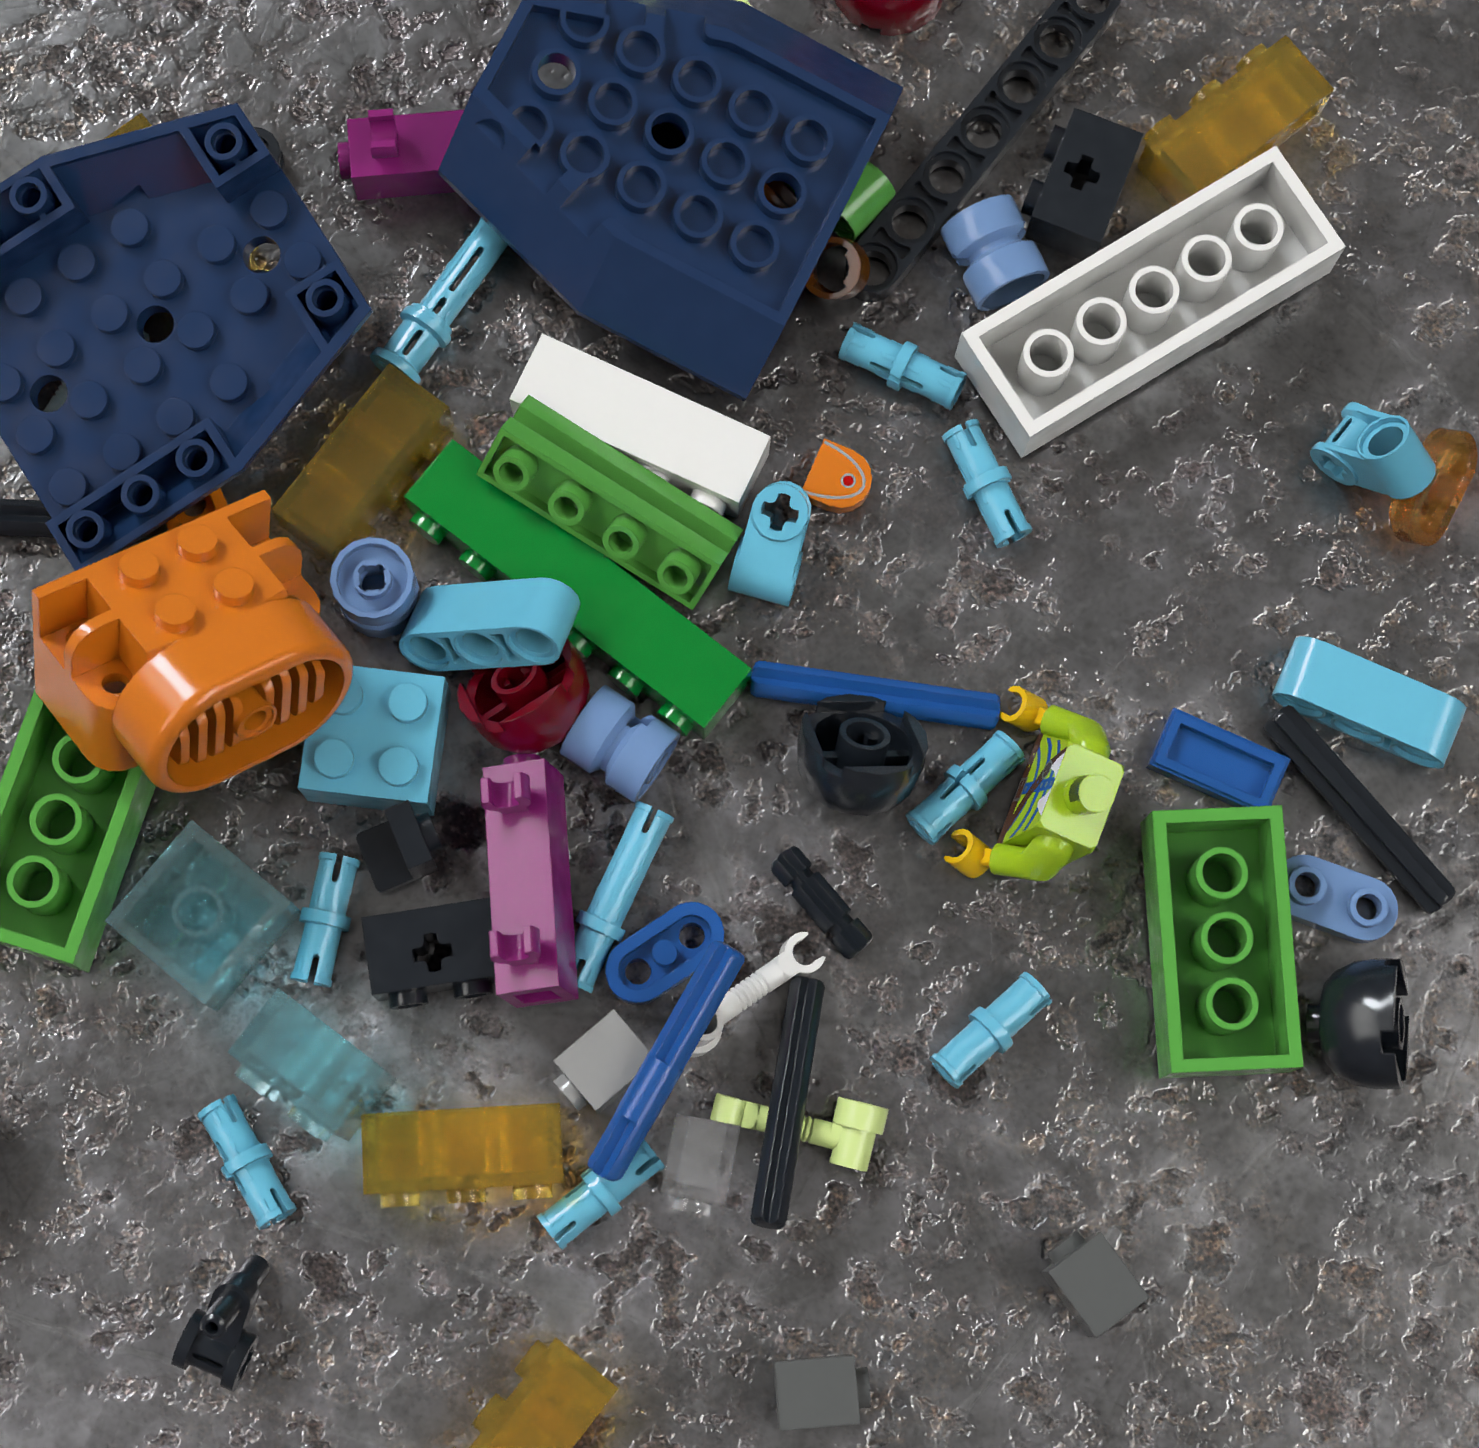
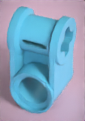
M1350 402L1341 411L1343 420L1325 442L1316 443L1310 450V457L1316 466L1333 480L1344 485H1356L1382 493L1393 499H1406L1422 492L1432 482L1436 473V465L1407 419L1398 415L1375 411L1356 402Z
M777 481L769 484L757 494L752 504L745 534L741 537L728 583V591L789 607L803 557L801 550L811 517L812 505L808 494L801 486L791 481ZM782 493L791 496L789 501L790 507L798 510L799 516L798 519L789 518L783 527H778L773 524L774 514L765 510L766 502H775Z

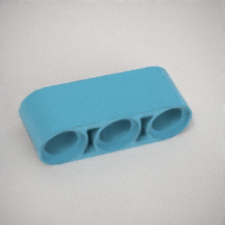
M542 577L428 587L421 593L399 640V649L402 655L411 663L429 671L551 664L560 657L579 612L581 602L571 587L561 581Z
M1305 636L1295 638L1272 693V698L1283 707L1293 706L1301 715L1415 764L1436 769L1444 767L1467 709L1464 703L1447 693L1332 644Z

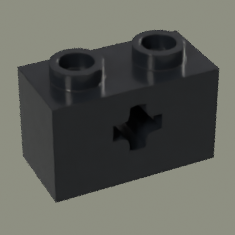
M1074 107L1067 128L1055 124L1048 140L1042 160L1050 162L1052 165L1045 182L1034 178L1023 203L1021 214L1031 217L1024 238L1081 260L1098 252L1144 133ZM1075 177L1086 181L1082 191L1070 187Z
M490 897L361 917L371 994L377 1001L389 1000L391 1010L429 1004L427 994L453 990L454 999H471L493 994L492 984L495 983L494 962L490 960L489 931H492ZM433 941H439L445 951H452L453 956H448L441 960V970L432 972L426 962L418 960V956H424L429 953V943Z

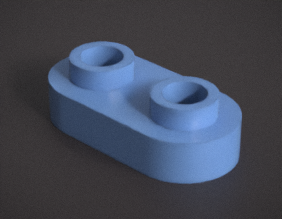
M1297 855L1287 859L1291 920L1354 943L1375 941L1386 935L1393 928L1398 916V904L1394 893L1384 882L1311 855ZM1298 876H1307L1314 882L1315 893L1312 897H1303L1297 892L1295 880ZM1361 897L1370 899L1376 907V914L1371 920L1364 919L1357 912L1356 903Z

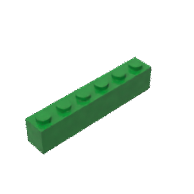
M451 439L404 495L409 512L413 515L409 520L411 526L433 544L439 545L444 539L462 553L458 558L460 564L482 582H488L492 577L497 581L542 577L561 581L571 587L578 595L581 604L568 639L580 657L586 660L592 653L611 668L606 675L622 691L633 698H637L641 692L661 706L656 714L665 724L684 737L692 730L705 740L751 682L752 668L605 555L476 475L482 461L454 439Z

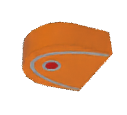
M824 438L803 489L808 494L811 504L816 507L839 514L852 512L860 507L869 496L872 482L871 469L864 457L854 450Z

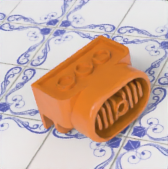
M265 490L32 589L35 693L86 759L94 766L106 771H124L139 766L148 779L162 790L173 793H189L203 790L298 745L325 724L342 703L353 676L351 654L320 617V599L301 575V550L288 537L269 538L271 497Z

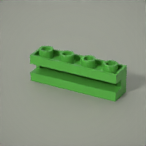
M530 395L519 405L514 417L510 416L500 428L476 473L479 477L691 610L697 605L743 531L739 526Z

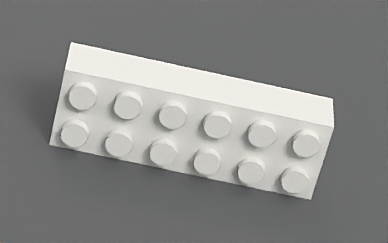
M1274 146L963 331L960 335L955 358L964 372L967 373L971 383L1020 457L1023 458L1330 273L1346 246L1277 146Z

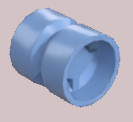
M998 195L977 202L960 211L948 220L941 229V235L952 258L957 261L959 266H969L964 273L963 281L976 308L980 311H990L1011 304L1041 286L1050 275L1036 243L1031 240H1021L1026 234L1024 229L1025 221L1011 195Z
M373 537L353 541L339 552L332 564L330 584L334 598L340 606L344 617L355 630L368 637L387 638L400 634L405 630L421 595V590L410 559L398 545L383 538Z
M604 685L594 694L577 717L561 746L560 755L589 774L599 769L605 772V784L633 803H636L647 792L662 771L680 739V733L653 715H648L642 719L635 716V704L607 685Z

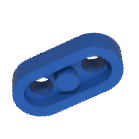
M685 902L675 906L619 943L609 954L605 967L607 983L613 994L625 1003L645 1005L655 1001L691 977L709 945L714 941L724 942V927L720 917L712 908L705 904ZM688 926L700 928L705 937L703 943L697 948L685 947L679 939L680 933L684 928ZM634 962L647 964L651 970L649 979L643 984L631 983L626 977V970L630 964Z

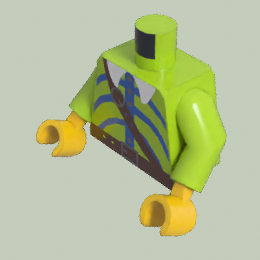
M1011 686L1008 691L1022 698L1021 707L1013 715L1000 711L999 717L1025 732H1033L1040 728L1042 734L1037 736L997 844L992 849L969 830L958 829L952 832L951 838L965 847L966 850L958 857L944 856V860L964 876L971 879L983 875L990 868L991 873L994 875L1032 881H1047L1055 877L1065 865L1092 853L1096 848L1124 775V766L1109 759L1111 748L1106 732L1099 723L1056 705H1051L1048 708L1043 698L1020 686Z

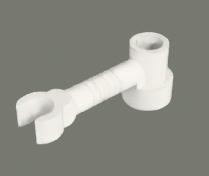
M808 932L794 934L783 943L778 956L755 971V974L752 973L750 977H746L745 980L740 981V984H736L735 987L730 988V991H727L707 1027V1033L703 1034L691 1057L702 1056L714 1048L721 1038L724 1024L739 1015L742 1010L752 1006V1003H756L757 1000L762 999L767 993L772 992L792 977H807L822 966L825 956L816 959L810 965H802L794 959V945L802 941L808 935Z

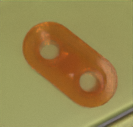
M1437 428L1422 443L1436 465V473L1432 482L1422 492L1410 498L1392 500L1389 508V519L1393 532L1400 541L1421 546H1432L1444 535L1477 467V445L1472 435L1466 431Z

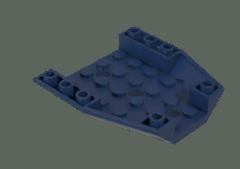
M522 0L470 95L440 164L438 174L579 316L745 402L894 111L903 87L742 1ZM559 63L570 71L573 82L563 89L550 88L540 80L538 70L545 64ZM661 122L673 123L682 130L685 136V143L675 149L661 147L653 139L651 128ZM772 181L787 183L795 191L796 204L789 208L773 206L765 197L764 186Z
M238 103L41 156L0 183V436L52 519L45 522V524L76 571L127 549L242 474L373 313L346 266ZM266 243L277 245L280 249V259L274 269L266 273H255L250 270L249 257L256 247ZM159 312L172 314L174 327L169 337L157 343L146 341L143 329L147 319ZM49 382H64L67 387V399L63 406L53 412L41 411L38 405L40 390Z

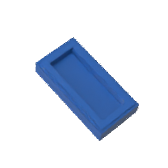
M1173 707L1146 768L1233 807L1271 806L1291 759Z

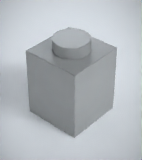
M613 1009L553 1060L562 1072L553 1082L577 1111H580L585 1105L589 1104L597 1114H600L628 1089L649 1050Z

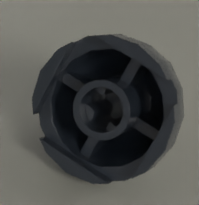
M844 694L826 697L818 701L815 712L809 716L806 712L803 716L797 739L798 771L810 794L830 809L850 816L882 814L901 804L909 797L924 768L928 752L926 731L914 716L904 710L901 720L895 715L884 711L886 701L873 696Z
M1374 958L1354 961L1336 970L1328 978L1323 986L1320 1003H1308L1306 1013L1308 1041L1320 1042L1323 1059L1327 1066L1337 1077L1354 1086L1401 1090L1403 1088L1402 1081H1406L1409 1056V1016H1404L1402 998L1396 997L1408 996L1406 972L1402 959Z

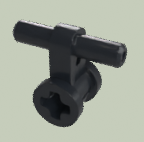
M258 1255L248 1257L237 1272L226 1275L212 1294L207 1311L197 1309L193 1313L178 1341L172 1357V1365L186 1370L191 1365L220 1378L221 1387L232 1392L236 1390L250 1365L259 1342V1336L247 1331V1327L259 1297L258 1287L270 1270L268 1262L263 1257Z

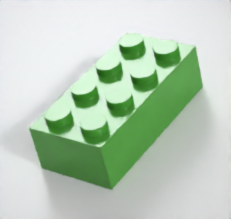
M35 690L0 782V945L89 973L156 786L148 779L139 766L124 771H106L94 766L82 754L35 693Z
M1282 805L1151 811L1140 825L1159 1079L1289 1073L1302 1068L1303 1055Z

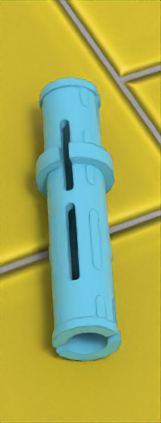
M636 801L633 814L587 911L580 909L575 919L580 924L575 935L577 969L581 961L585 960V965L577 979L578 987L591 994L614 940L621 943L626 930L621 928L623 921L633 904L634 898L669 825L675 819L658 809L648 832L643 833L653 809L652 806L641 801Z

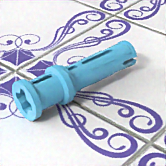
M480 218L478 225L454 257L448 262L444 271L420 303L414 302L403 309L400 313L402 323L383 348L376 347L370 354L372 362L384 374L406 388L415 389L421 382L419 373L438 347L445 348L451 341V323L475 290L481 285L483 279L508 246L482 218ZM475 256L479 257L458 287L451 291V288ZM437 307H442L438 314L434 312ZM414 340H417L416 344L413 346L411 351L407 355H404L405 351L408 349L411 343Z

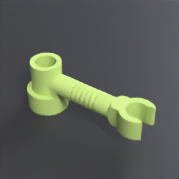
M716 1093L710 1119L765 1132L769 1106ZM838 1097L832 1122L818 1118L812 1119L810 1116L805 1117L804 1115L800 1140L832 1149L830 1163L867 1172L876 1134L883 1135L889 1109Z

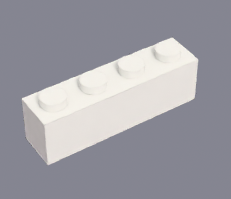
M543 333L509 399L514 417L524 399L528 395L534 397L721 516L725 513L736 519L739 518L769 455L771 436Z

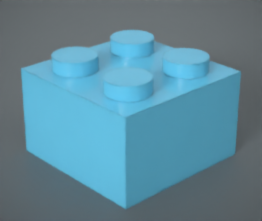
M353 666L352 681L342 703L325 724L305 739L298 789L306 800L384 810L409 800L416 814L421 815L428 812L430 816H434L451 698V690L446 678L443 676Z

